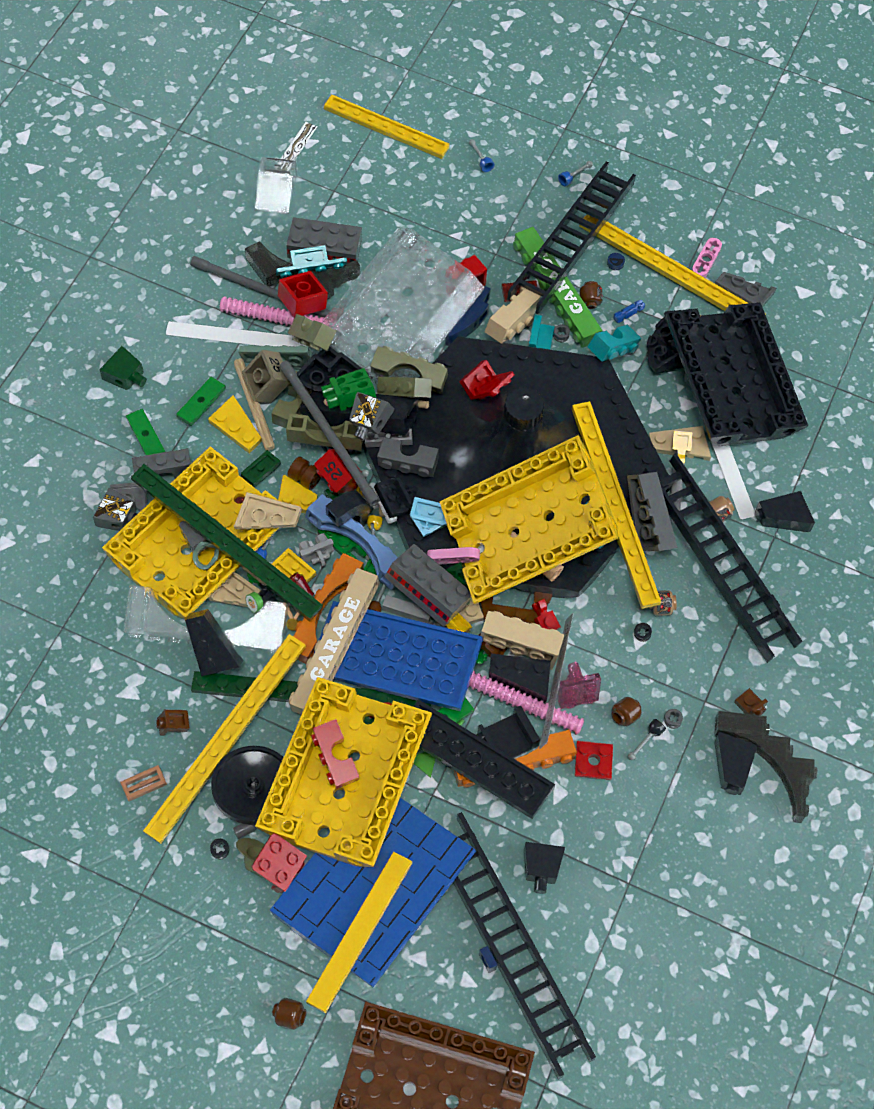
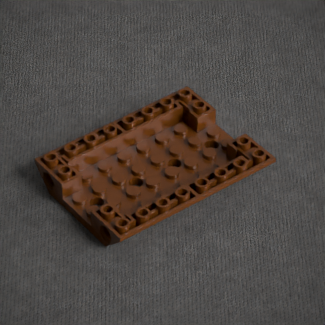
M365 1001L353 1040L351 1055L333 1109H451L446 1105V1099L450 1096L456 1097L459 1105L454 1109H520L535 1052ZM364 1071L373 1073L374 1078L371 1082L365 1083L361 1080V1074ZM406 1084H413L416 1092L408 1096L403 1092V1087Z

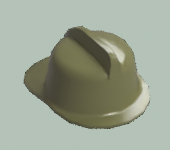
M251 838L239 839L236 842V847L244 855L245 868L263 878L254 872L251 866L265 844Z

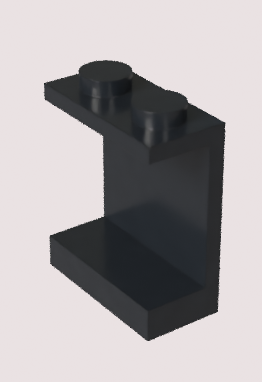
M521 705L514 708L513 715L486 728L482 724L478 725L476 734L512 758L538 747L540 742L538 734Z

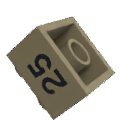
M261 350L242 371L253 401L271 404L290 383L279 368L283 362L279 352Z

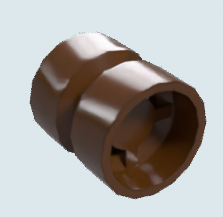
M301 456L293 461L287 473L289 478L300 482L302 486L309 490L314 489L321 479L315 465H310V462Z

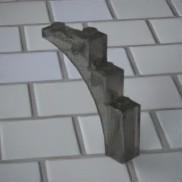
M260 241L245 248L246 260L263 284L267 286H275L279 283V279H282L280 275L276 276L277 268L292 266L291 263L278 258L270 252ZM355 260L347 263L340 269H333L332 267L326 268L322 272L310 271L328 292V300L334 296V288H339L344 283L355 280L360 276V264Z
M718 711L715 717L714 737H717L718 733L722 732L758 745L756 753L771 765L787 790L792 806L793 822L802 823L809 814V805L806 804V797L809 795V785L817 778L818 769L814 767L815 759L792 757L793 745H790V738L769 735L770 725L767 724V716Z

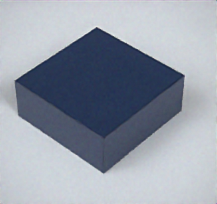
M488 946L480 949L479 956L488 973L495 971L497 963Z

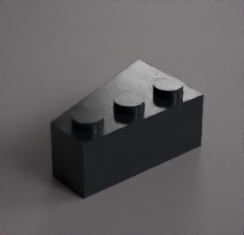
M205 609L189 613L185 623L201 676L239 668L243 659L235 651L231 641L226 638L222 628L211 612Z

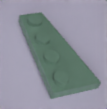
M248 345L240 346L238 351L246 363H250L261 350L279 352L282 361H289L291 366H295L294 370H300L313 356L309 346Z

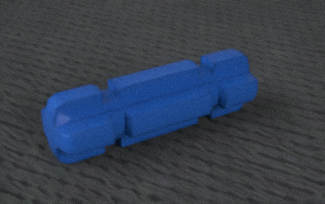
M638 300L621 309V311L614 313V320L617 323L622 322L624 319L636 314L637 311L643 310L645 303L642 300Z

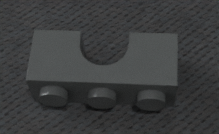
M383 437L377 456L378 466L385 469H397L403 473L411 472L422 477H433L439 459V452L437 448L420 445L415 455L406 456L402 454V441Z
M186 448L132 458L134 473L145 464L158 475L161 473H172L174 478H177L191 465L189 450Z

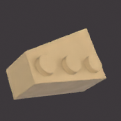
M521 287L520 294L518 296L513 295L510 298L512 301L507 306L503 305L490 317L485 333L501 344L508 339H512L516 333H520L526 326L529 327L533 323V315L536 305L540 300V295Z

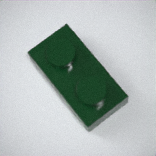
M266 450L241 472V477L255 488L281 465V461L270 451Z

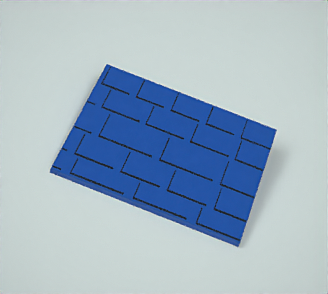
M402 798L399 799L374 867L354 866L315 853L291 882L286 892H283L270 909L275 918L290 927L294 933L325 955L332 958L392 853L395 852L411 860L413 864L350 971L372 988L476 852L473 847Z

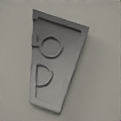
M723 272L715 281L716 285L747 303L761 302L762 307L777 289L772 286L770 288L761 286L762 283L756 281L755 283L747 282L743 277Z

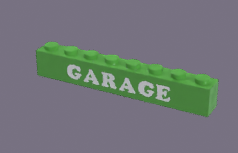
M534 227L515 233L513 242L514 249L519 251L522 261L528 265L544 244ZM546 253L542 259L560 267L552 255ZM537 264L534 268L535 271L554 280L559 275L540 264ZM566 276L561 286L549 299V302L553 303L557 314L562 317L564 324L572 332L575 342L579 343L583 348L588 346L594 335L602 332V329ZM537 279L542 290L547 291L551 286Z

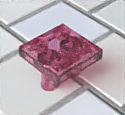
M573 662L569 664L567 680L560 681L558 699L560 708H573L576 705L592 704L595 701H599L601 685L599 673L583 676L579 663Z

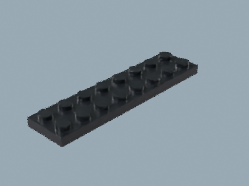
M418 699L413 707L432 713L419 748L533 819L555 788V784Z

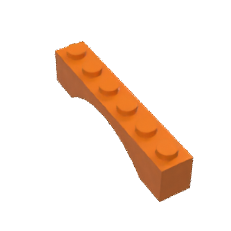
M344 553L340 559L337 558L335 560L331 574L328 573L326 575L322 589H318L314 596L316 600L323 604L322 609L311 621L304 617L296 625V632L293 637L306 645V648L297 660L307 664L310 657H313L315 652L314 649L317 643L316 628L322 611L335 596L346 590L349 576L354 574L356 568L364 569L363 562Z
M570 730L550 734L548 742L541 749H539V746L529 754L515 759L532 770L539 767L545 769L559 762L561 764L570 763L575 759L577 751ZM453 770L458 787H471L475 785L474 782Z

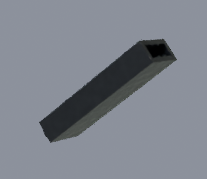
M313 390L309 394L330 426H339L345 421H350L353 406L346 407V410L343 411L340 410L339 406L329 409L322 392ZM376 394V398L389 402L394 408V412L380 432L406 435L420 414L417 398ZM302 404L300 408L301 415L309 416L312 421L317 423L305 404Z

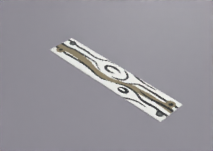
M305 122L275 168L287 172L318 126Z

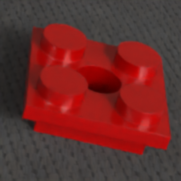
M577 741L575 777L611 780L613 744ZM594 757L598 759L599 764L591 765L588 759Z

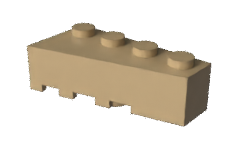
M488 611L480 635L483 637V641L501 649L508 647L512 654L517 656L526 655L530 658L551 660L550 670H553L564 638V634L555 629L548 630L535 623L529 624L516 617L504 616L497 611Z

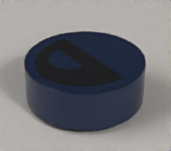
M612 253L608 256L607 265L610 269L620 270L624 267L625 258L622 254Z

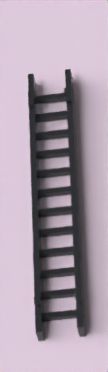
M461 812L457 814V821L464 834L458 836V838L463 841L468 839L471 846L476 850L470 860L478 857L484 870L462 881L457 876L453 884L486 946L491 951L504 980L559 1080L564 1076V1072L556 1059L559 1056L563 1058L574 1052V1048L581 1046L589 1063L594 1061L596 1056L476 839L477 837ZM487 875L494 888L470 899L464 886ZM497 893L504 906L480 918L474 905ZM508 912L514 925L490 936L484 923ZM517 930L524 944L500 955L494 942ZM528 949L534 963L510 974L504 961ZM538 968L545 982L521 994L514 980ZM549 987L556 1001L531 1013L524 999ZM559 1006L566 1021L542 1033L535 1018ZM570 1026L577 1040L552 1052L554 1049L546 1038Z

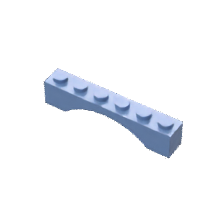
M322 494L307 508L305 518L320 530L340 533L356 542L371 559L379 580L390 590H393L396 586L384 576L392 562L398 557L393 554L389 547L381 544L375 535L368 533L359 522H355L352 518L338 528L326 515V505L332 499L326 498Z

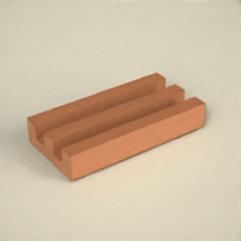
M159 765L120 782L128 802L167 785ZM155 773H158V775H156V776H154V777H152V778H149V779H147V780L141 781V782H139L138 784L133 785V786L127 788V785H130V784H132V783H134V782H137V781H139V780H141V779H143V778H146V777H148V776H150V775H153V774H155Z

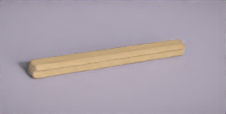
M242 358L236 359L234 366L262 438L264 448L268 451L275 448L260 404L253 401L242 371L246 368L244 360Z

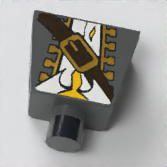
M357 392L350 415V422L357 427L354 436L360 440H365L368 431L379 434L394 412L391 404Z
M108 488L93 516L95 526L120 531L138 514L136 513L135 502L112 488Z

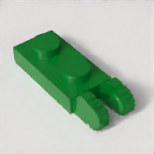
M317 530L318 535L324 533L328 539H332L334 543L333 548L340 555L344 553L357 559L351 553L353 550L362 558L367 555L350 538L329 530Z

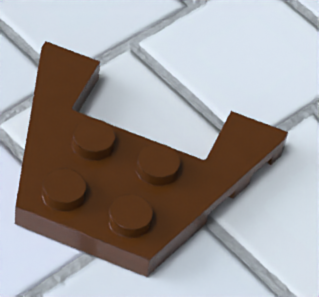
M535 592L533 604L545 599L548 606L552 599V594ZM493 596L480 602L484 622L488 611H497L510 618L516 617L529 624L535 623L534 619L538 617L534 609L493 604Z

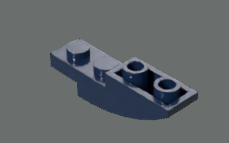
M484 286L481 292H477L475 302L470 304L467 310L462 309L459 315L456 314L454 316L452 326L448 327L444 334V337H446L445 345L449 346L458 336H469L481 325L489 312L488 301L491 288Z

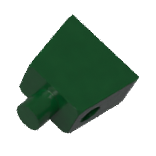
M123 346L99 369L102 380L125 390L130 389L134 383L143 387L147 381V378L143 376L141 362Z

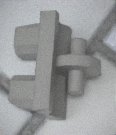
M324 533L315 537L316 545L310 546L306 540L299 543L300 558L306 563L311 562L312 564L319 562L321 567L326 565L325 559L330 558V553L334 552V543Z

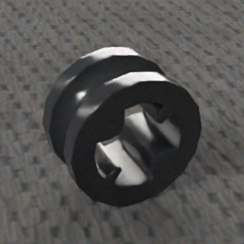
M639 623L635 626L634 637L638 641L646 642L651 638L652 628L650 625ZM641 629H645V632L648 633H645V636H641V633L638 632H640Z
M221 838L215 839L210 845L211 854L215 859L220 860L228 856L230 850L226 840ZM221 845H223L225 851H220L219 853H216L217 851L215 847H220Z

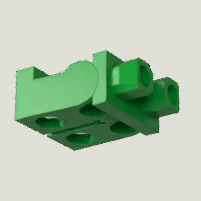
M365 368L339 376L336 379L335 377L330 378V384L321 387L329 409L339 406L340 410L343 411L346 410V407H352L357 392L376 398L374 386Z

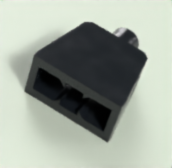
M525 842V877L527 881L535 882V893L545 894L547 883L555 884L565 847Z

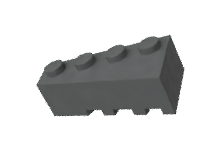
M657 472L627 475L632 521L643 551H664L678 548Z

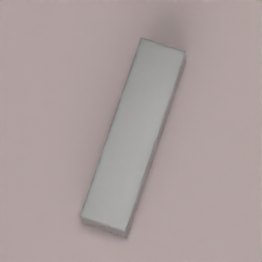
M409 429L406 435L368 432L365 438L366 448L380 447L383 437L402 441V445H413L412 429Z
M386 595L382 611L424 623L430 621L431 616L417 604Z

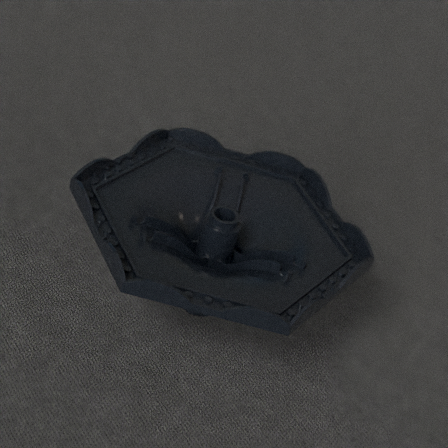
M459 336L432 363L443 364L448 369V376L442 393L439 394L431 391V398L413 397L417 398V400L428 401L429 407L427 409L419 408L420 414L410 428L412 429L413 445H402V454L406 456L415 455L420 445L437 448L439 459L434 476L422 477L415 473H403L397 469H385L378 466L377 456L380 447L366 448L365 440H363L362 445L377 483L390 480L395 481L398 477L402 483L410 487L414 485L419 488L415 497L440 503V501L577 435L582 441L571 408L572 405L590 401L631 518L632 512L627 475L643 473L644 469L649 466L653 472H657L659 480L669 476L609 359L601 361L597 356L508 343L501 344L500 342ZM483 360L488 361L496 375L513 371L514 376L511 378V382L501 387L497 395L493 397L486 396L481 400L479 398L471 400L459 382ZM672 484L664 487L666 492L669 491ZM590 496L583 497L581 504L585 505L589 502ZM413 503L406 514L397 516L396 525L406 550L413 544L426 554L428 550L459 548L457 540L450 535L448 526L423 537L410 517ZM553 512L546 516V521H551L554 518ZM519 529L513 530L516 534H519ZM617 539L605 544L601 549L596 548L561 564L564 568L553 581L540 574L514 587L531 594H535V592L552 594L554 598L579 597L607 566L620 547ZM458 563L439 565L442 568L447 569Z

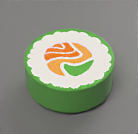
M252 592L246 595V604L252 612L256 613L263 609V601L258 593Z

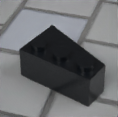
M491 654L488 679L492 678V681L496 680L498 684L503 683L505 687L508 685L510 689L515 688V691L519 690L521 694L526 693L528 697L531 695L533 699L538 698V701L542 700L546 704L551 660Z

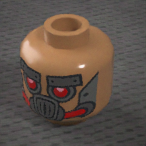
M719 496L709 501L722 522L733 516L735 509L728 497Z
M670 590L658 591L661 604L648 608L653 610L655 616L672 615L673 611L677 609L676 595H673Z

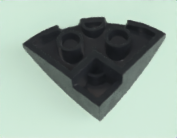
M663 317L656 324V330L652 336L649 335L647 340V358L654 372H664L683 367L667 320Z
M329 346L327 351L322 349L318 354H314L297 372V376L306 389L322 392L321 387L329 385L330 378L335 377L336 379L339 376L362 368L342 352L338 353Z

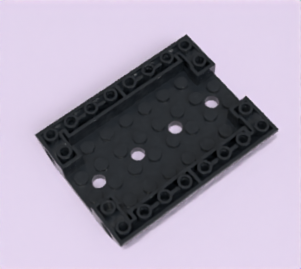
M761 302L729 305L724 313L700 315L698 308L665 311V318L709 439L720 447L782 439L809 426ZM709 329L715 331L716 334L709 332ZM720 360L726 361L727 365L721 363ZM732 390L736 391L739 396L733 394ZM743 422L749 423L751 428L745 426Z

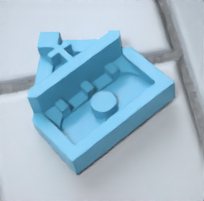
M417 497L414 498L410 517L423 537L447 526L440 503Z

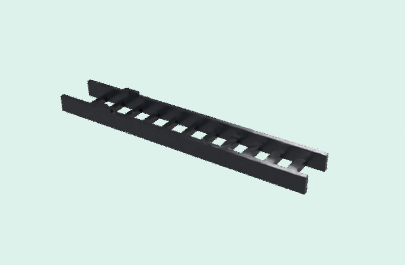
M606 161L508 290L507 300L510 301V298L522 286L542 296L536 305L535 313L539 314L632 188L636 175L632 174L627 182L607 173L609 162ZM601 179H603L622 189L620 192H618L599 182ZM593 190H597L609 197L614 198V200L611 203L601 197L592 194L591 192ZM585 200H588L607 210L602 213L583 203ZM579 210L599 221L593 224L575 214ZM571 220L591 231L588 235H585L568 227L567 224ZM564 231L583 240L580 246H577L558 236ZM556 242L575 251L572 257H569L550 247ZM548 253L567 262L564 268H561L542 258ZM537 264H540L559 275L554 280L535 271L534 268ZM533 276L551 286L545 291L525 280Z
M676 453L673 454L669 462L676 472L659 480L669 516L765 661L768 663L775 657L767 643L784 634L794 648L798 647L803 641L781 610L780 604L758 576ZM648 466V467H646V468L644 469L643 473H648V472H653V471H652L651 468ZM681 479L686 488L668 495L664 487ZM692 495L697 503L679 511L674 502ZM702 510L707 518L689 526L684 518ZM712 525L717 535L700 543L694 533ZM722 540L728 551L710 559L704 548ZM732 555L739 566L721 575L714 564ZM743 571L750 582L731 590L725 579ZM753 586L760 598L742 607L735 595ZM764 602L771 614L753 623L754 618L747 610ZM775 619L782 630L764 639L756 627Z

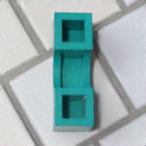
M627 324L617 327L613 335L607 330L596 333L587 347L601 361L635 352L642 338Z

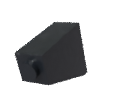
M801 491L759 501L755 509L756 519L760 520L763 527L811 532L815 524Z
M719 732L714 744L721 788L729 794L741 795L745 788L758 745Z

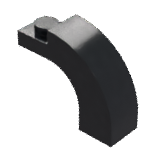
M358 491L346 492L326 505V515L338 528L351 518L364 527L367 525L368 514L374 510L373 506H370Z

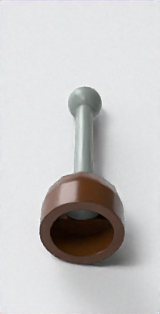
M385 584L382 585L376 601H371L368 607L369 610L382 611L379 601L386 588Z

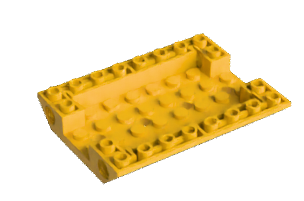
M578 435L440 501L450 535L457 540L459 548L485 546L484 551L480 553L479 561L465 563L466 567L462 568L474 604L618 539V527L592 459ZM590 496L587 504H581L583 497ZM553 512L554 518L551 521H546V516ZM515 529H519L518 536L512 538V531Z
M211 446L170 483L254 551L279 529L234 528L243 504L236 503L235 500L237 498H245L248 492L274 500L277 499L266 490L263 493L259 492L240 477L238 468ZM154 498L112 537L102 549L119 570L174 616L186 619L189 613H193L240 566L223 552L219 551L217 560L209 569L203 570L198 568L193 561L192 552L188 555L181 553L183 549L189 548L179 527L182 520ZM208 547L198 554L200 563L208 565L214 556L215 548ZM157 574L165 575L161 581H157L154 578Z
M317 677L255 827L268 835L277 834L291 845L354 866L374 867L432 713L393 701L392 705L372 700L357 695L355 688ZM372 716L375 719L372 724H365L363 722L364 718ZM334 719L338 722L344 742L333 747L332 755L338 760L349 759L351 753L356 752L360 754V758L357 761H353L359 774V780L338 789L335 788L334 784L330 786L326 773H329L326 765L322 766L318 756L321 753L319 746H314L310 736L314 734V727ZM337 790L345 791V795L341 799H336L334 793ZM322 828L330 830L327 837L319 836V831Z

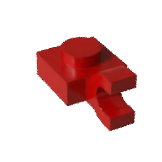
M545 599L532 604L534 611L538 615L534 619L536 624L548 630L561 628L553 610L547 612Z

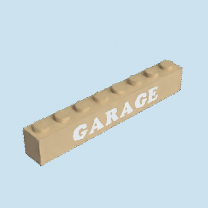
M356 568L354 574L349 576L348 586L346 590L341 592L340 603L338 607H334L331 614L332 619L330 623L325 625L323 629L324 635L321 640L317 641L314 649L315 653L313 657L308 659L307 669L304 675H300L296 691H293L290 695L289 704L293 712L302 714L317 677L333 681L380 585L378 575Z

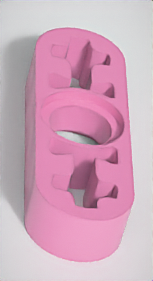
M710 238L707 240L693 265L692 271L706 278L720 253L722 243L719 239ZM714 245L713 251H710V248ZM707 256L711 261L706 262L702 257ZM700 267H703V270L698 273Z
M473 547L427 551V555L438 564L469 563L480 560V550Z

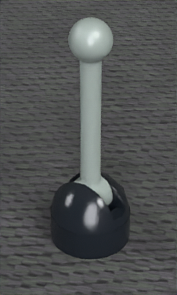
M653 719L648 727L649 734L633 752L628 754L629 760L636 758V754L652 736L656 737L663 734L666 727L659 720Z

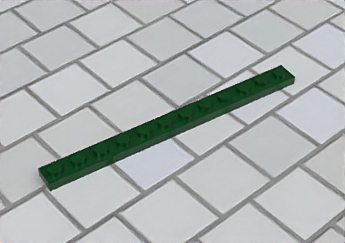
M143 464L131 476V480L308 621H311L322 609L323 604L147 465Z
M194 671L191 691L192 693L242 698L257 677L218 673L201 676L200 672ZM281 680L267 700L289 702L291 693L295 692L298 687V682ZM355 688L357 695L382 703L389 702L392 704L393 701L413 707L417 700L373 689Z

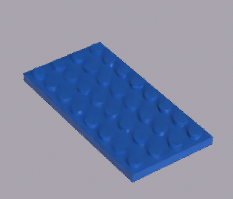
M333 601L325 625L330 623L332 611L335 606L338 607L340 602ZM367 609L333 680L417 701L419 699L425 703L461 711L483 637ZM322 630V633H321V636H320L319 640H321L322 637H323V635H324V634H323V630Z

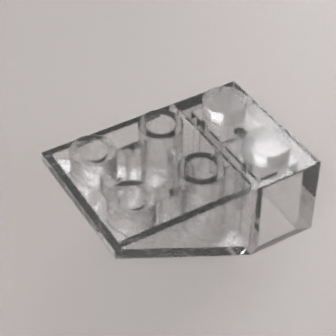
M262 157L259 168L255 211L289 214L297 176L295 160Z

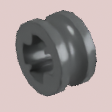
M563 324L557 325L554 328V339L560 343L566 342L569 339L570 329Z
M677 709L668 710L664 717L666 726L671 729L680 727L683 721V715ZM671 715L678 717L676 722H673L674 720L670 721Z

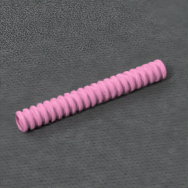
M225 296L220 302L221 312L236 313L238 316L241 314L243 317L247 315L248 318L252 316L253 319L269 320L271 323L274 321L276 324L280 322L281 325L285 323L286 326L292 325L295 319L290 311H286V309L270 308L268 305L265 307L263 304L259 306L258 303H248V301L243 302V300L238 301L237 299L232 300L230 297L227 299ZM304 315V317L312 321L321 322L336 330L334 336L339 334L341 326L339 320L335 322L334 319L330 321L329 318L324 319V317L318 318V316Z
M473 671L469 686L472 687L471 689H477V692L482 691L484 695L489 694V697L494 696V699H500V702L505 701L507 705L510 703L512 707L521 705L524 712L528 711L530 715L533 713L535 717L539 716L541 720L546 718L549 703L544 704V701H538V698L533 699L531 695L528 697L526 693L521 694V691H515V688L510 689L508 685L505 687L503 683L498 684V681H492V678L487 679V676L484 675L482 677L480 673L475 674V671ZM554 708L551 724L554 725L556 723L558 724L557 727L562 726L564 730L567 728L570 732L574 731L576 735L580 733L584 718L579 719L577 715L574 717L572 713L567 714L566 710L561 711V708Z

